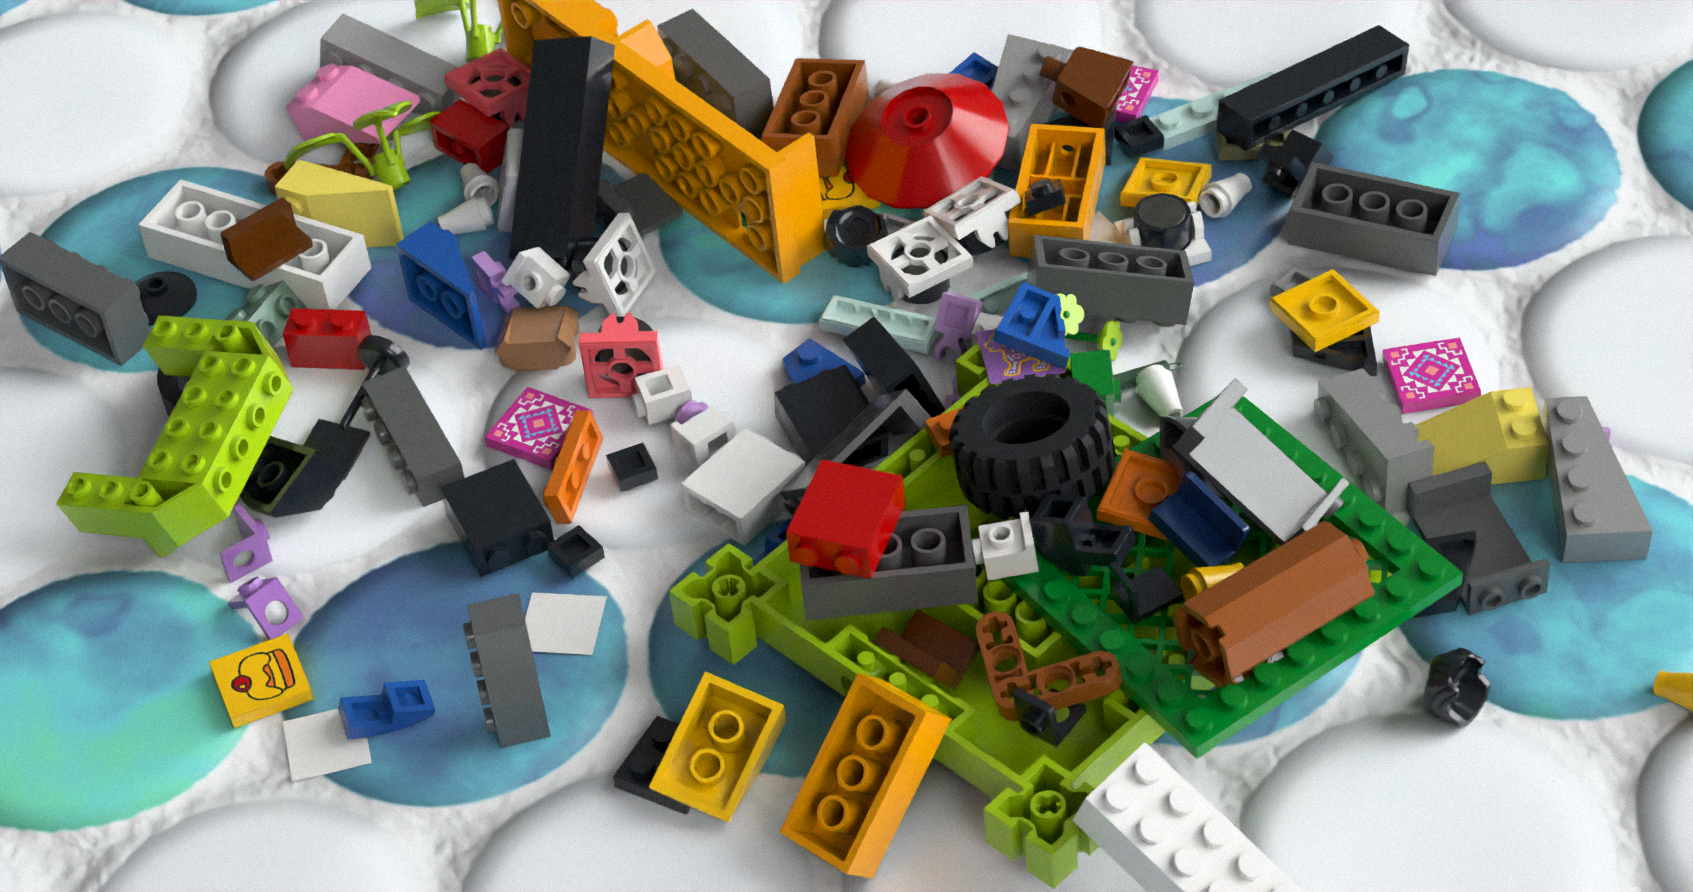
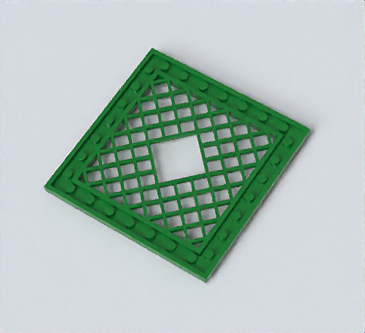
M1244 396L1233 406L1325 492L1330 490L1344 477ZM1216 397L1183 417H1199ZM1160 431L1129 450L1160 459ZM1122 454L1115 458L1114 470L1101 491L1095 490L1093 498L1087 501L1094 523L1114 525L1108 522L1095 521L1098 520L1096 519L1097 509ZM1348 481L1349 484L1339 495L1344 501L1343 504L1328 520L1321 517L1318 522L1328 521L1335 528L1345 533L1350 540L1356 538L1363 544L1367 554L1374 559H1368L1365 562L1367 569L1382 570L1381 582H1371L1374 596L1288 647L1287 655L1274 663H1261L1254 669V674L1235 685L1226 684L1221 688L1216 686L1214 691L1191 689L1192 676H1201L1194 666L1188 664L1195 654L1192 648L1187 650V665L1162 663L1164 650L1184 651L1178 640H1165L1166 627H1175L1173 617L1167 616L1168 607L1161 610L1160 616L1151 615L1134 625L1125 614L1106 613L1107 601L1113 600L1109 590V567L1092 566L1086 575L1103 577L1102 589L1079 588L1080 576L1060 569L1056 565L1051 564L1052 562L1046 556L1045 558L1042 556L1043 552L1040 550L1032 530L1039 572L1000 578V580L1082 655L1097 651L1113 654L1118 660L1122 674V682L1119 689L1190 754L1198 759L1462 584L1463 572ZM1234 503L1233 507H1230L1240 518H1249ZM1262 529L1261 531L1250 530L1245 539L1260 541L1259 558L1266 555L1267 541L1275 542ZM1134 531L1135 534H1139L1138 546H1132L1127 556H1137L1135 569L1121 568L1130 579H1133L1151 570L1142 569L1143 557L1167 558L1166 570L1164 571L1172 578L1175 545L1169 541L1168 548L1145 547L1147 534ZM1064 575H1073L1072 582ZM1183 594L1182 600L1175 604H1183L1184 602H1186L1183 597ZM1091 599H1099L1100 607L1096 605ZM1119 624H1128V632ZM1135 625L1159 626L1158 639L1134 638ZM1147 649L1157 650L1156 657L1153 656ZM1176 675H1185V683Z

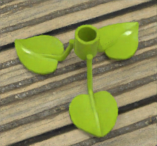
M414 0L417 20L437 13L460 10L466 35L467 62L474 61L493 52L494 44H501V35L503 33L501 20L495 34L491 32V26L478 24L476 0ZM466 9H470L471 26Z
M410 100L390 104L383 109L371 111L357 118L353 122L356 130L375 124L384 152L373 157L375 160L374 165L371 164L344 133L334 134L332 132L308 139L295 146L288 153L284 167L287 171L293 162L305 154L331 143L341 142L368 169L371 177L377 175L381 183L391 185L393 190H396L411 182L404 166L406 163L402 156L400 138L419 131L431 130L429 121L440 114V112L433 111L420 115L393 130L387 137L382 122L408 111L412 107ZM394 140L395 152L394 149L390 150L388 141Z

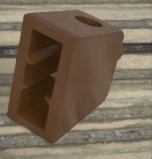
M1079 46L1074 49L1067 63L1047 56L1040 70V76L1056 83L1052 98L1055 106L1092 128H1104L1128 86L1134 62Z

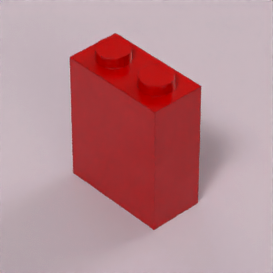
M821 459L786 531L790 562L872 579L905 507L903 476Z

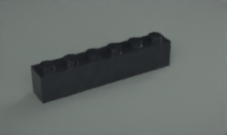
M1377 25L1220 99L1216 131L1243 150L1248 151L1405 75L1410 44L1382 26Z

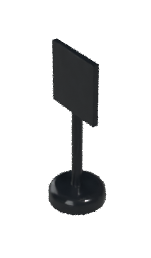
M365 336L357 348L359 359L370 370L364 381L404 366L407 369L410 365L406 352L398 344L381 336ZM362 385L340 424L318 419L303 445L317 450L339 472L344 480L347 478L371 435L370 431L349 426L361 406L360 400L365 398Z

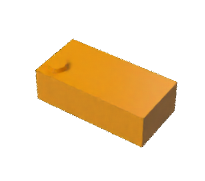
M857 673L779 833L846 874L873 878L947 730L951 718L883 679Z

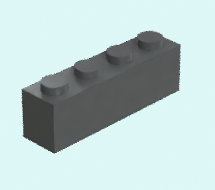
M406 367L398 368L362 382L365 398L360 400L363 413L368 422L372 420L376 422L373 426L382 446L389 445L387 452L394 469L403 470L401 477L408 494L416 493L423 507L443 500L440 487L465 478L462 464Z
M519 593L468 604L471 622L463 624L468 650L477 648V651L470 653L475 678L484 676V679L476 681L482 706L491 705V707L483 708L488 733L497 732L501 748L551 737Z

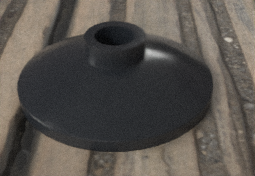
M170 271L157 272L134 282L140 290L139 297L144 312L149 318L148 325H154L158 316H184L191 310L197 299V290L194 282L188 276Z

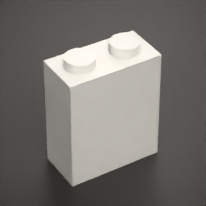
M744 428L681 483L685 511L746 546L786 510L784 507L786 500L779 494V491L806 466L805 461L797 454L789 453L773 444L767 437L759 436Z

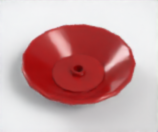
M927 73L895 83L872 99L852 124L845 151L850 177L868 198L897 209H928L981 176L988 178L1004 155L1009 124L1003 103L984 83L960 74Z

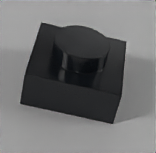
M1147 115L1114 127V138L1132 159L1164 147L1163 133Z
M1050 179L1039 180L1029 186L1030 190L1024 192L1025 204L1030 216L1066 203L1065 191L1060 179L1052 182Z
M643 442L606 455L608 467L621 492L658 479L657 468Z
M580 525L546 545L548 556L571 578L576 577L605 558L603 546Z

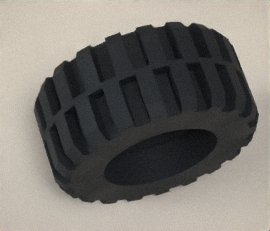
M1036 374L1024 375L1023 379L1013 380V378L1003 380L1002 384L996 387L989 386L981 390L980 396H972L966 401L963 409H959L949 430L950 448L963 495L979 510L986 514L992 512L994 516L1002 519H1008L1009 516L1021 519L1020 513L1028 512L1030 519L1047 494L1084 496L1089 501L1093 498L1095 490L1101 491L1105 486L1116 463V453L1105 402L1090 386L1085 383L1081 384L1080 381L1069 376L1062 379L1058 374H1046L1045 377H1037Z

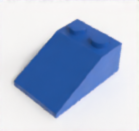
M429 221L396 244L408 298L482 350L486 347V341L476 294L461 256L458 241L451 231L443 230L432 221Z

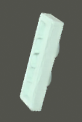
M833 295L819 319L820 330L848 336L874 316L903 349L924 354L928 353L939 331L934 330L937 318Z

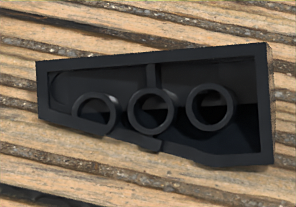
M270 436L240 497L251 510L273 518L321 510L332 499L344 478L317 450Z

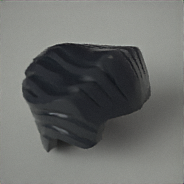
M857 205L843 210L835 209L832 211L826 224L823 242L829 255L837 259V262L847 264L849 267L869 266L874 262L868 256L867 246L888 236L889 233L883 214H876L867 207Z
M1457 648L1432 658L1424 693L1425 712L1439 716L1462 727L1468 726L1483 708L1490 691L1491 683L1484 674H1481L1482 666H1484L1486 661L1464 648Z

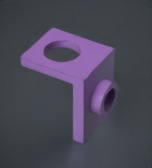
M240 503L233 507L240 533L245 539L220 552L222 564L230 583L273 561L267 543L270 536L265 525L259 518L253 520ZM247 550L252 551V557L245 565L240 567L233 566V561L239 553Z
M258 576L241 585L237 589L239 594L227 602L231 609L248 608L269 640L280 636L303 619V615L277 577L261 580ZM272 601H279L286 608V618L279 625L271 624L265 616V609Z

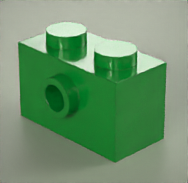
M1110 350L1070 353V377L1094 389L1105 402L1107 413L1114 417L1115 403H1121L1120 380L1113 379Z

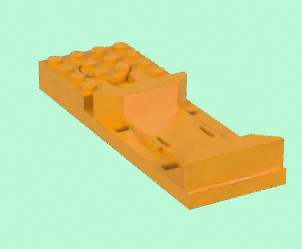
M497 0L507 52L530 69L534 40L593 36L615 45L603 147L604 152L636 175L647 173L685 212L783 284L800 274V267L826 250L823 242L825 228L813 134L807 133L778 152L767 146L675 80L672 57L652 22L648 19L618 36V21L615 14L594 0ZM741 212L746 215L747 228L742 225Z

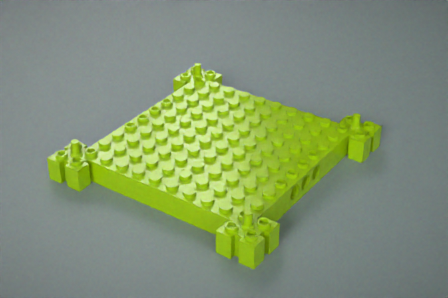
M975 344L955 360L958 395L962 398L942 414L964 407L966 401L972 396H980L981 390L989 386L996 387L1002 384H990L979 344ZM1069 360L1065 368L1066 373L1058 374L1062 379H1065L1067 376L1070 377ZM1108 414L1116 453L1115 458L1123 454L1125 449H1131L1148 438ZM925 428L873 469L903 476L905 496L903 511L967 505L971 541L972 539L980 538L978 526L1016 519L1011 516L1008 519L997 518L992 512L986 514L970 503L963 495L962 489L959 486L953 456L949 455L942 458L927 435ZM1221 499L1229 507H1233V502L1230 499ZM1241 518L1250 527V530L1261 531V528L1250 518ZM1135 534L1137 540L1133 546H1138L1139 534ZM1146 535L1145 547L1168 548L1169 541ZM787 540L755 566H753V559L728 543L705 561L707 574L700 577L692 572L669 590L674 624L696 640L708 637L710 650L733 666L757 647V636L844 697L847 696L857 673L883 679L951 718L933 758L994 799L984 808L986 842L1011 860L1018 856L1026 855L1027 871L1053 889L1078 867L1077 852H1085L1090 856L1100 847L1072 821L1085 798L1144 742L1150 746L1165 732L1157 722L1118 688L1109 695L1082 702L1086 705L1087 712L1059 746L1055 747L1021 729L1019 721H1010L1001 717L993 697L981 650L955 691L874 642L882 627L900 637L915 611L921 610L979 644L976 635L978 620L990 612L999 611L1010 615L1014 621L1028 671L1082 656L1076 648L1000 579L988 581L985 565H976L975 557L978 603L806 620L800 564L790 562ZM1245 540L1238 555L1225 565L1240 562L1246 567L1258 560L1260 541ZM1267 541L1266 554L1277 549L1280 545L1276 542ZM1175 546L1171 580L1182 592L1181 577L1188 574L1189 570L1196 566ZM1126 556L1120 567L1135 569L1137 556ZM1143 557L1142 569H1153L1161 566L1163 570H1166L1167 558ZM1368 570L1370 582L1380 583L1382 570ZM1064 575L1072 582L1073 575ZM1080 577L1079 588L1102 589L1103 577ZM1091 599L1096 605L1100 607L1099 599ZM1114 600L1107 601L1106 613L1125 614ZM1182 604L1169 606L1167 616L1173 617L1172 613L1180 608L1179 606ZM1161 611L1153 614V616H1160ZM1119 624L1128 632V624ZM1135 625L1134 638L1158 639L1159 626ZM1166 627L1165 640H1178L1175 627ZM1001 630L992 632L995 645L1004 644ZM1147 649L1153 656L1156 657L1157 650ZM1164 650L1162 663L1187 665L1188 652ZM1010 659L1001 661L996 665L995 670L1007 672L1012 670L1017 662ZM1101 671L1096 672L1097 677L1104 676ZM1081 675L1077 676L1078 684L1083 683ZM1176 675L1185 683V675ZM1192 676L1191 689L1211 690L1215 686L1203 676ZM1056 680L1051 682L1046 690L1049 691L1051 688H1054L1061 692L1068 687L1069 682L1066 680ZM1038 688L1033 689L1034 696H1040ZM1068 708L1055 710L1058 723L1064 721L1069 716L1070 711Z

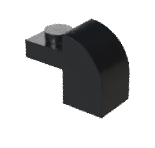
M1293 129L1280 149L1264 142L1257 154L1267 165L1262 181L1294 197L1312 162L1329 165L1334 157L1322 143Z
M1047 494L1030 520L1035 539L1043 554L1060 569L1080 577H1086L1093 565L1109 567L1110 563L1116 561L1121 566L1137 540L1132 526L1094 523L1086 497Z

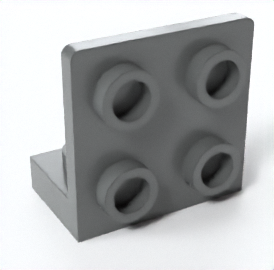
M641 173L613 188L606 179H600L595 220L605 230L618 213H630L640 237L683 215L682 207L647 173Z

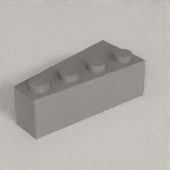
M344 13L320 39V68L328 64L352 65L418 95L421 100L411 111L420 115L433 111L441 113L461 97L445 85L444 76L459 67Z
M1008 34L992 88V92L1004 105L1009 124L1004 155L996 166L1017 171L1023 160L1031 124L1047 123L1054 116L1059 108L1052 102L1056 83L1041 77L1040 70L1047 56L1067 63L1074 50Z
M1363 368L1318 381V398L1314 400L1316 415L1320 422H1326L1334 445L1338 449H1343L1352 474L1354 476L1359 475L1363 481L1366 495L1391 515L1407 511L1408 483L1432 477L1434 454L1432 443L1428 439L1419 441L1416 438L1419 436V429L1412 422L1403 423L1401 409L1394 402L1387 404L1385 392Z
M1588 397L1545 398L1542 424L1549 443L1547 470L1562 563L1647 559L1653 530Z

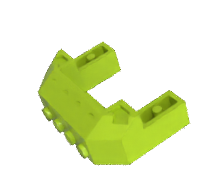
M158 316L143 344V348L164 375L187 376L191 378L137 478L73 472L56 505L79 532L142 538L158 557L165 558L189 540L229 517L294 390L278 355L254 322Z

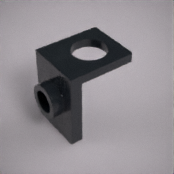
M1116 561L1109 564L1110 596L1133 625L1182 600V592L1161 566H1157L1130 580Z
M1020 688L1013 693L1021 729L1055 747L1059 746L1087 712V707L1083 703L1066 707L1070 711L1069 716L1064 721L1058 723L1052 705ZM1051 688V689L1049 690V692H1054V693H1055V692H1060V691H1058V690H1056V689H1054V688Z

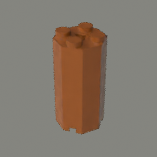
M1323 521L1179 606L1180 608L1172 613L1178 642L1184 652L1192 648L1199 658L1192 662L1197 672L1218 688H1221L1373 597L1374 589L1369 580L1368 569L1365 564L1368 560L1367 551L1358 539L1352 538L1350 540L1345 533L1335 528L1330 522Z

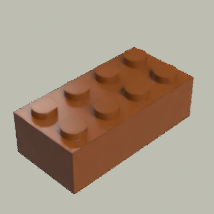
M795 58L761 136L762 142L778 152L810 132L815 138L819 178L838 177L846 157L845 151L851 126L864 110L869 99L865 60Z

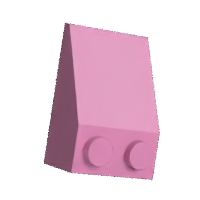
M328 64L317 71V76L308 85L296 92V97L286 108L304 141L334 132V134L344 133L352 143H381L375 124L356 130L353 122L371 111L383 109L393 103L410 100L412 107L408 111L382 122L387 137L421 100L418 95L352 65Z

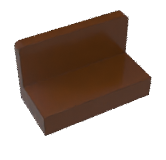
M283 197L220 232L227 260L250 281L261 278L313 247L312 239L296 226L291 204Z
M921 610L915 611L900 637L882 627L874 639V642L955 691L980 651V646L977 642Z

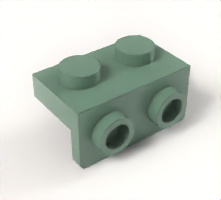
M282 280L265 287L262 284L254 287L245 296L247 301L245 305L234 310L225 320L254 322L273 348L283 337L291 309H305L306 306L287 283Z

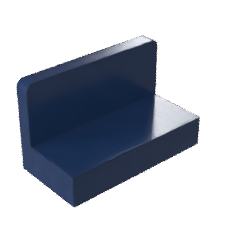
M1192 471L1183 475L1176 492L1154 507L1148 517V520L1196 567L1222 566L1227 564L1238 555L1250 531V527Z

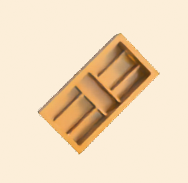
M1031 124L1016 186L1021 203L1011 208L1008 219L1010 256L1030 258L1033 235L1079 240L1090 239L1106 163L1105 128ZM1070 145L1074 150L1065 151L1062 146ZM1050 179L1052 182L1060 179L1065 191L1066 203L1030 216L1025 204L1024 192L1030 190L1029 186L1039 180Z

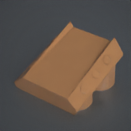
M567 305L545 306L539 309L536 307L513 308L504 315L495 348V353L499 356L502 366L514 369L515 371L555 370L561 366L571 364L576 359L574 336L579 330V311Z

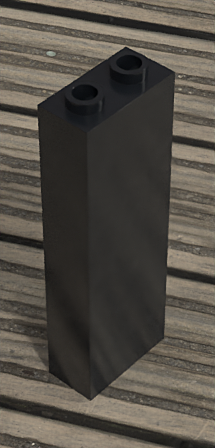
M593 36L534 40L509 259L515 260L521 251L540 247L566 271H572L573 253L578 243L584 238L593 237L615 45Z

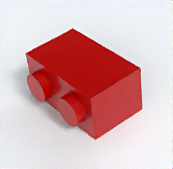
M461 99L429 121L435 149L463 165L475 163L487 174L502 164L507 133L510 130V126L504 121L497 120L492 116L487 117L477 108Z
M291 309L283 332L291 367L366 369V366L359 359L357 351L362 339L365 336L371 335L366 311Z

